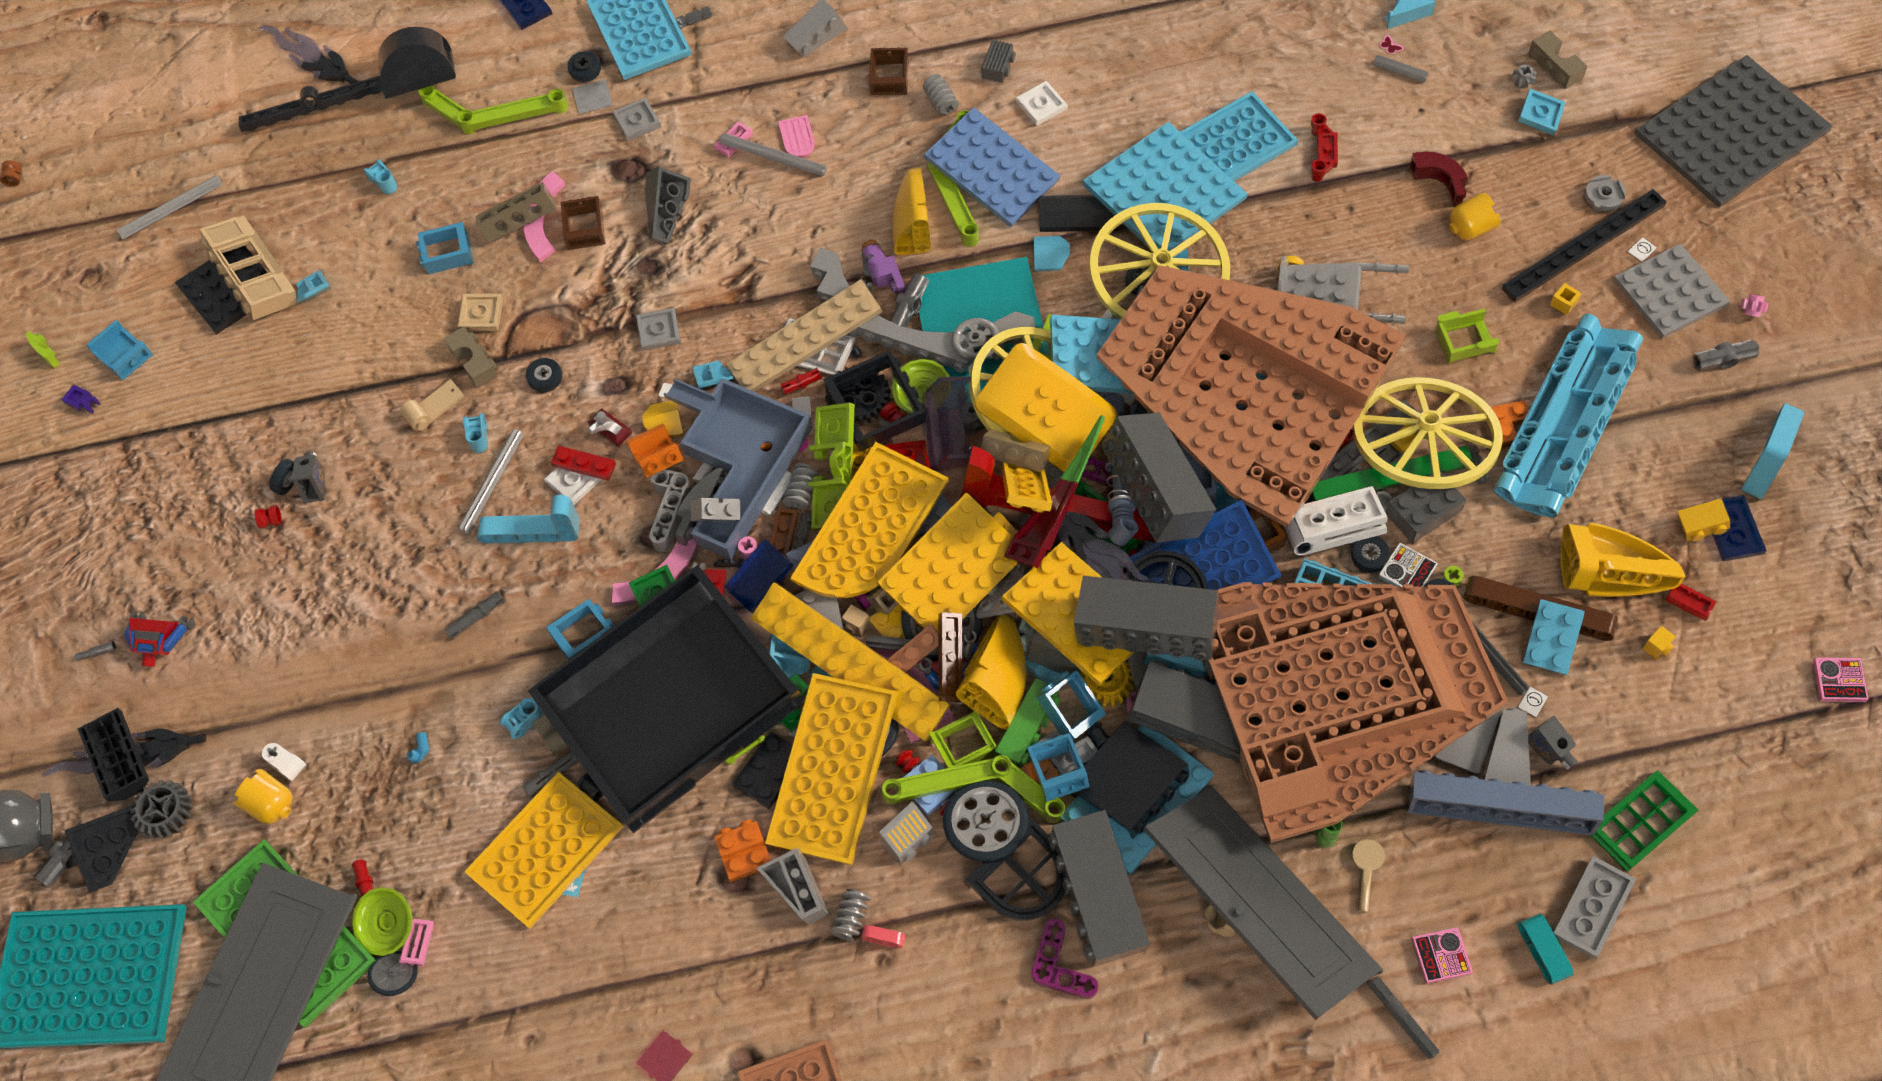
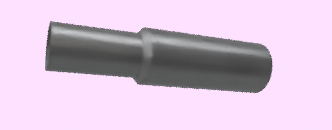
M114 641L77 653L75 657L77 661L116 650V645Z

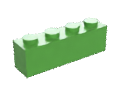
M1035 678L995 751V757L999 755L1007 756L1018 768L1028 763L1030 758L1027 747L1040 741L1042 728H1047L1050 722V718L1036 699L1042 693L1040 689L1048 683ZM1059 690L1050 696L1057 708L1061 702Z

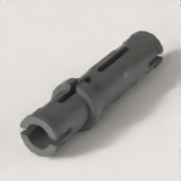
M496 591L484 601L476 603L477 606L444 630L453 640L479 619L490 615L489 612L505 601Z
M570 751L544 771L540 770L537 772L538 775L525 785H522V787L531 797L543 788L558 772L562 774L575 765L578 759ZM568 759H571V761H569V762L566 763L564 766H562L560 769H558L557 771H555V769H556L557 767H559L561 764H563L564 762H566ZM550 772H552V774H551L550 776H548L546 779H544L542 782H540L539 784L536 785V783H537L539 780H541V779L544 778L546 775H548Z

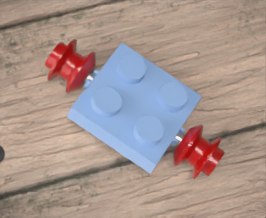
M903 750L896 757V766L902 765L904 767L902 772L908 773L904 777L946 769L933 754L920 765H918L920 758L912 757L913 750ZM959 789L912 800L926 816H929L942 806L940 815L943 816L949 799Z

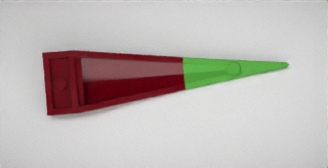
M1099 416L1080 450L1051 490V510H1044V512L1035 511L1013 536L1004 555L1006 559L1039 568L1046 551H1050L1105 420L1104 416Z

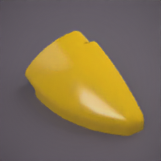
M920 167L911 168L906 171L894 202L892 238L894 252L900 256L926 253L931 249L928 214L925 205L926 198Z
M1588 523L1586 526L1566 524L1563 528L1560 563L1562 579L1566 589L1586 591L1588 596L1643 595L1677 588L1685 578L1683 569L1678 562L1655 546L1629 533L1595 523Z
M1006 614L996 615L965 669L964 675L966 676L956 691V696L960 701L1002 729H1007L1020 707L1027 677L1025 651L1021 636L1014 620Z

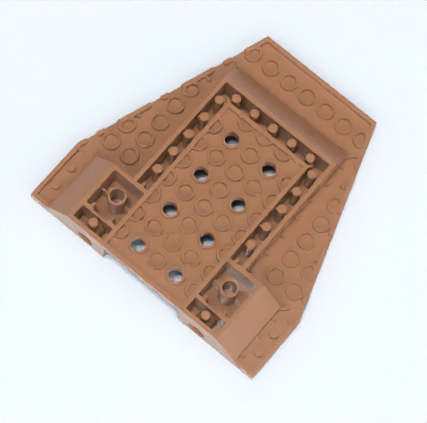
M1159 265L1099 350L1096 358L1112 375L1115 374L1123 383L1122 385L1135 395V399L1149 413L1160 412L1173 436L1180 441L1179 444L1201 467L1204 466L1212 474V478L1217 483L1220 482L1231 497L1238 501L1242 500L1245 505L1288 527L1296 513L1304 506L1380 384L1406 335L1350 306ZM1222 354H1226L1230 357V359L1225 361L1222 360L1219 356ZM1256 374H1263L1266 376V379L1259 380ZM1206 384L1210 387V390L1204 391L1199 386ZM1299 393L1303 398L1297 400L1293 398L1292 394ZM1243 404L1246 406L1247 409L1242 411L1238 410L1236 408V405ZM1336 413L1339 419L1334 420L1330 418L1329 414ZM1280 424L1283 429L1275 430L1272 425ZM1317 444L1320 450L1314 451L1309 445Z
M1243 582L1218 589L1219 615L1212 660L1205 659L1202 662L1209 680H1215L1241 749L1239 761L1270 843L1338 824L1508 704L1507 697L1455 585H1428L1427 587H1413L1410 584H1404L1403 586H1393V584L1342 586V584L1334 583L1333 585H1322V583H1286V585L1263 583L1260 585L1252 584V582ZM1365 640H1372L1375 643V647L1367 648L1363 642ZM1328 652L1332 655V659L1323 660L1320 654ZM1284 664L1288 666L1289 671L1281 673L1277 670V666ZM1236 677H1243L1246 683L1244 685H1237L1233 680ZM1387 679L1391 681L1392 686L1385 688L1381 686L1380 681ZM1338 692H1345L1349 698L1347 700H1340L1336 694ZM1301 704L1305 707V711L1297 713L1293 710V706ZM1251 717H1258L1262 723L1255 726L1249 722V719Z

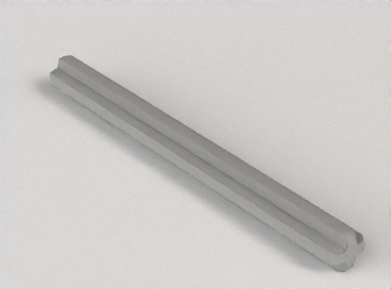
M723 133L720 138L721 144L820 176H824L827 170L826 165L730 134Z
M214 176L124 225L117 232L122 239H126L222 186V182L218 176Z
M512 430L458 526L462 533L468 534L475 524L523 438L520 430Z

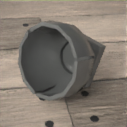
M0 790V862L23 859L39 846L43 847L44 852L50 851L54 845L53 809L50 793H40V799L36 800L22 791Z

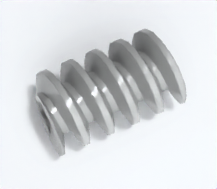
M934 74L924 81L923 89L938 114L948 115L958 108V100L949 85L946 84V80L941 78V75Z
M804 463L795 464V469L792 472V477L783 499L785 506L792 509L807 508L809 506L808 501L812 498L810 494L813 493V488L808 487V482H812L813 477L819 476L811 466Z
M847 889V892L842 893L843 900L839 902L841 909L836 911L838 918L833 920L835 926L831 927L830 932L838 938L853 942L855 940L852 938V935H860V932L855 927L863 926L858 921V918H865L866 916L860 911L861 909H868V906L863 901H871V897L860 891Z

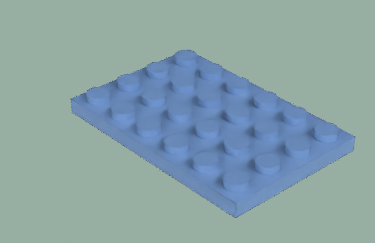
M974 107L924 154L925 160L1010 227L1017 223L1039 201V196H1044L1060 180V175Z

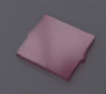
M663 1030L636 1063L649 1073L648 1076L650 1078L654 1077L657 1081H672L693 1054L681 1045L679 1039L675 1040Z

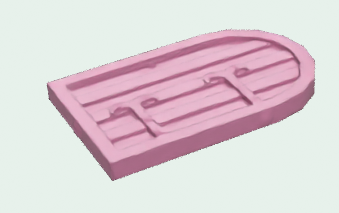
M804 115L778 121L786 152L801 158L809 156L815 148V143L808 116Z

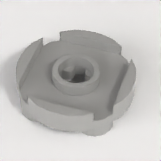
M1599 175L1590 180L1585 189L1584 196L1593 211H1613L1622 206L1626 196V188L1620 180L1617 179L1615 181L1609 175ZM1602 191H1605V193H1609V195H1603Z

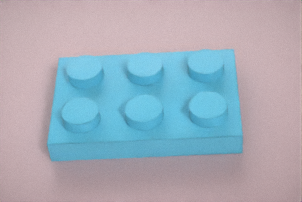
M1540 599L1522 663L1568 675L1585 611Z

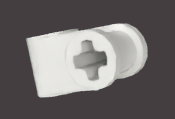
M276 743L267 744L262 750V757L268 762L270 767L290 782L306 766V763L299 757Z

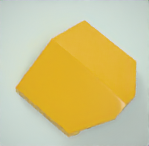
M666 401L653 404L642 415L643 425L647 430L664 424L670 438L684 435L678 403Z

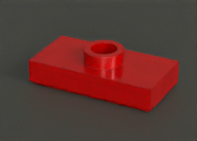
M1682 583L1677 588L1671 589L1665 601L1704 621L1708 619L1717 602Z

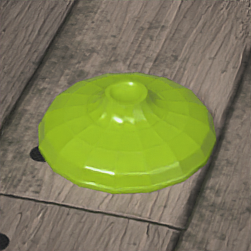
M919 359L910 361L900 368L902 372L905 371L910 380L909 385L911 387L914 386L917 390L919 402L925 404L928 412L926 414L933 413L944 405L950 395L951 382L949 374L942 365L933 360ZM894 378L892 383L894 400L904 411L909 414L914 413Z
M385 887L369 890L362 896L354 909L352 920L355 938L370 954L379 956L395 953L401 948L411 933L413 923L411 907L405 897L396 890Z

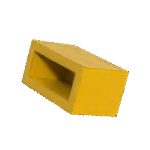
M1721 498L1678 511V521L1686 541H1699L1704 539L1705 536L1711 534L1720 535L1730 529V519Z

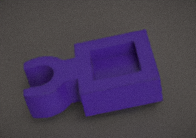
M73 385L61 399L64 404L79 411L84 407L91 414L94 413V410L90 406L92 404L100 406L101 404L96 397H92L90 392L76 385Z

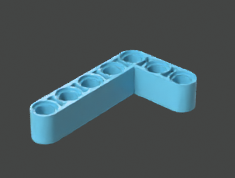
M1787 403L1783 404L1775 419L1764 449L1743 484L1741 491L1762 500L1790 452L1805 411Z
M555 495L552 497L550 515L481 517L479 519L477 540L483 543L575 541L578 539L580 518L568 496Z

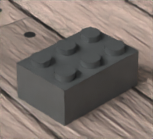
M1440 471V476L1445 477L1444 474ZM1412 486L1389 501L1386 515L1414 544L1462 512L1466 498L1455 487L1449 489H1425Z

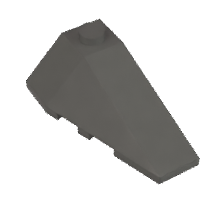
M660 166L646 173L645 198L650 239L668 244L676 227L678 216L683 211L684 202L689 197L691 178Z

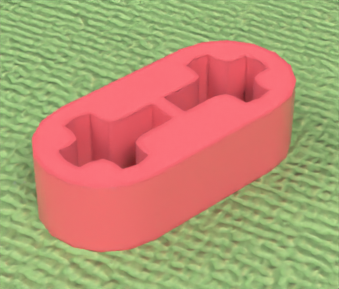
M865 925L861 938L867 942L901 949L904 946L906 935L889 929Z

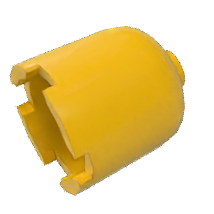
M1480 193L1453 208L1450 213L1449 224L1451 233L1456 234L1462 240L1469 241L1500 227L1499 213H1494L1492 206L1495 204L1490 196L1486 193Z
M257 769L255 771L256 775L252 779L249 777L245 778L235 793L238 799L233 804L263 824H274L281 819L284 820L291 812L293 801L291 791L263 769Z

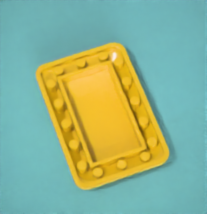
M1024 343L1016 344L975 401V407L979 413L1021 443L1033 441L1050 446L1047 461L1063 473L1080 450L1099 416H1104L1105 420L1091 454L1117 418V411L1110 403L1054 362Z

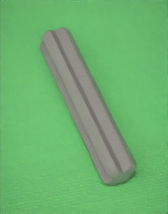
M1377 55L1374 60V65L1421 82H1426L1429 75L1425 70L1381 55Z

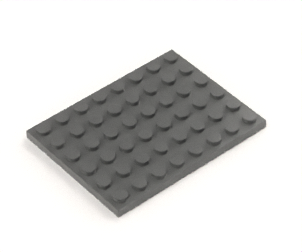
M1746 55L1637 128L1635 135L1720 208L1828 133L1833 126Z

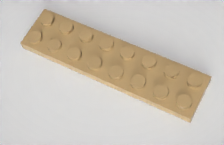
M861 279L726 364L740 386L756 392L882 313V309Z

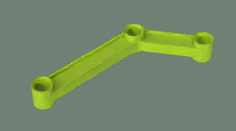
M433 85L418 89L425 107L431 108L462 129V132L465 134H473L477 129L547 113H564L568 109L564 91L561 89H553L549 94L474 111L463 108L436 90Z
M960 111L957 114V119L950 126L947 132L955 124H957L969 111ZM927 161L928 172L937 186L959 232L962 243L967 247L976 246L979 242L978 225L975 223L957 184Z
M1004 755L909 777L888 779L883 783L881 792L883 801L886 804L894 805L901 801L960 789L967 784L990 780L999 781L1011 787L1025 803L1042 815L1049 823L1059 822L1065 811V805L1061 799L1056 798L1046 801L1041 786ZM1003 765L1007 770L1000 772L995 766ZM894 788L898 793L891 796L886 793V790ZM1056 807L1059 813L1056 815L1051 814L1048 808Z

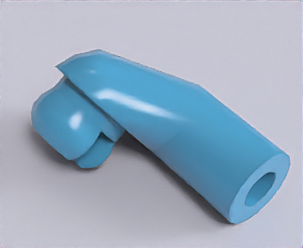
M425 732L416 734L417 748L407 753L408 761L414 764L421 762L429 752L428 738Z

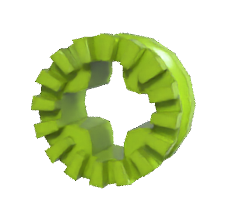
M1449 566L1445 569L1442 578L1453 583L1455 586H1459L1464 573L1457 566ZM1450 574H1457L1456 578H1449Z

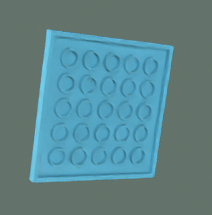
M1170 122L1165 123L1085 178L1082 184L1114 215L1141 204L1165 203L1190 210L1209 224H1212L1247 199L1248 195ZM1147 214L1138 216L1157 248L1161 249L1168 215ZM1174 217L1169 242H1184L1201 230L1183 219ZM1129 219L1123 222L1148 247L1133 220Z

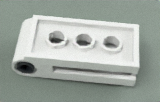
M1373 486L1304 504L1296 513L1289 526L1283 527L1286 530L1294 553L1302 556L1386 534L1387 527L1385 523L1387 522V515Z

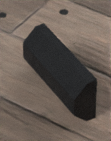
M1094 195L1039 196L1040 232L1100 231L1115 216Z
M116 708L78 728L105 800L108 802L127 800L143 791V787L147 785L149 778L122 710Z

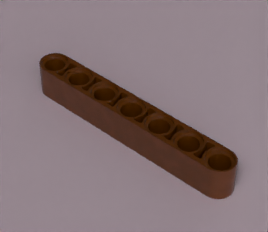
M1470 576L1468 578L1463 599L1469 603L1532 621L1535 619L1540 599L1583 610L1585 613L1579 634L1603 641L1614 639L1618 617L1612 613L1480 576Z

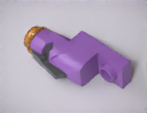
M875 240L864 242L861 251L865 277L871 278L877 287L890 285L892 292H896L897 296L901 292H905V285L894 256L886 257L881 250L880 244Z

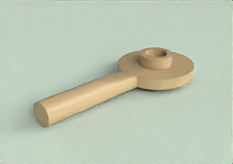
M1370 839L1358 842L1352 851L1354 864L1362 870L1359 912L1368 913L1372 872L1378 870L1385 860V852L1382 846Z

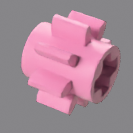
M1749 294L1748 299L1742 298L1740 308L1745 309V315L1760 317L1761 312H1767L1769 303L1764 302L1765 296Z

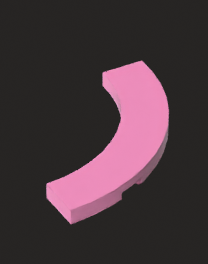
M553 171L540 182H544L553 197L566 186L565 182ZM545 215L537 218L533 223L523 225L530 250L540 263L555 252L554 247L550 244L544 233Z
M693 538L689 539L687 546L681 545L677 541L670 555L656 569L667 564L676 581L690 565L689 562L699 545L695 543ZM629 582L613 584V606L637 602Z

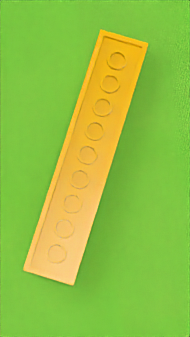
M777 583L772 584L750 618L834 678L897 691L898 697L892 718L924 741L929 739V732L935 730L951 705L946 701H939V696Z

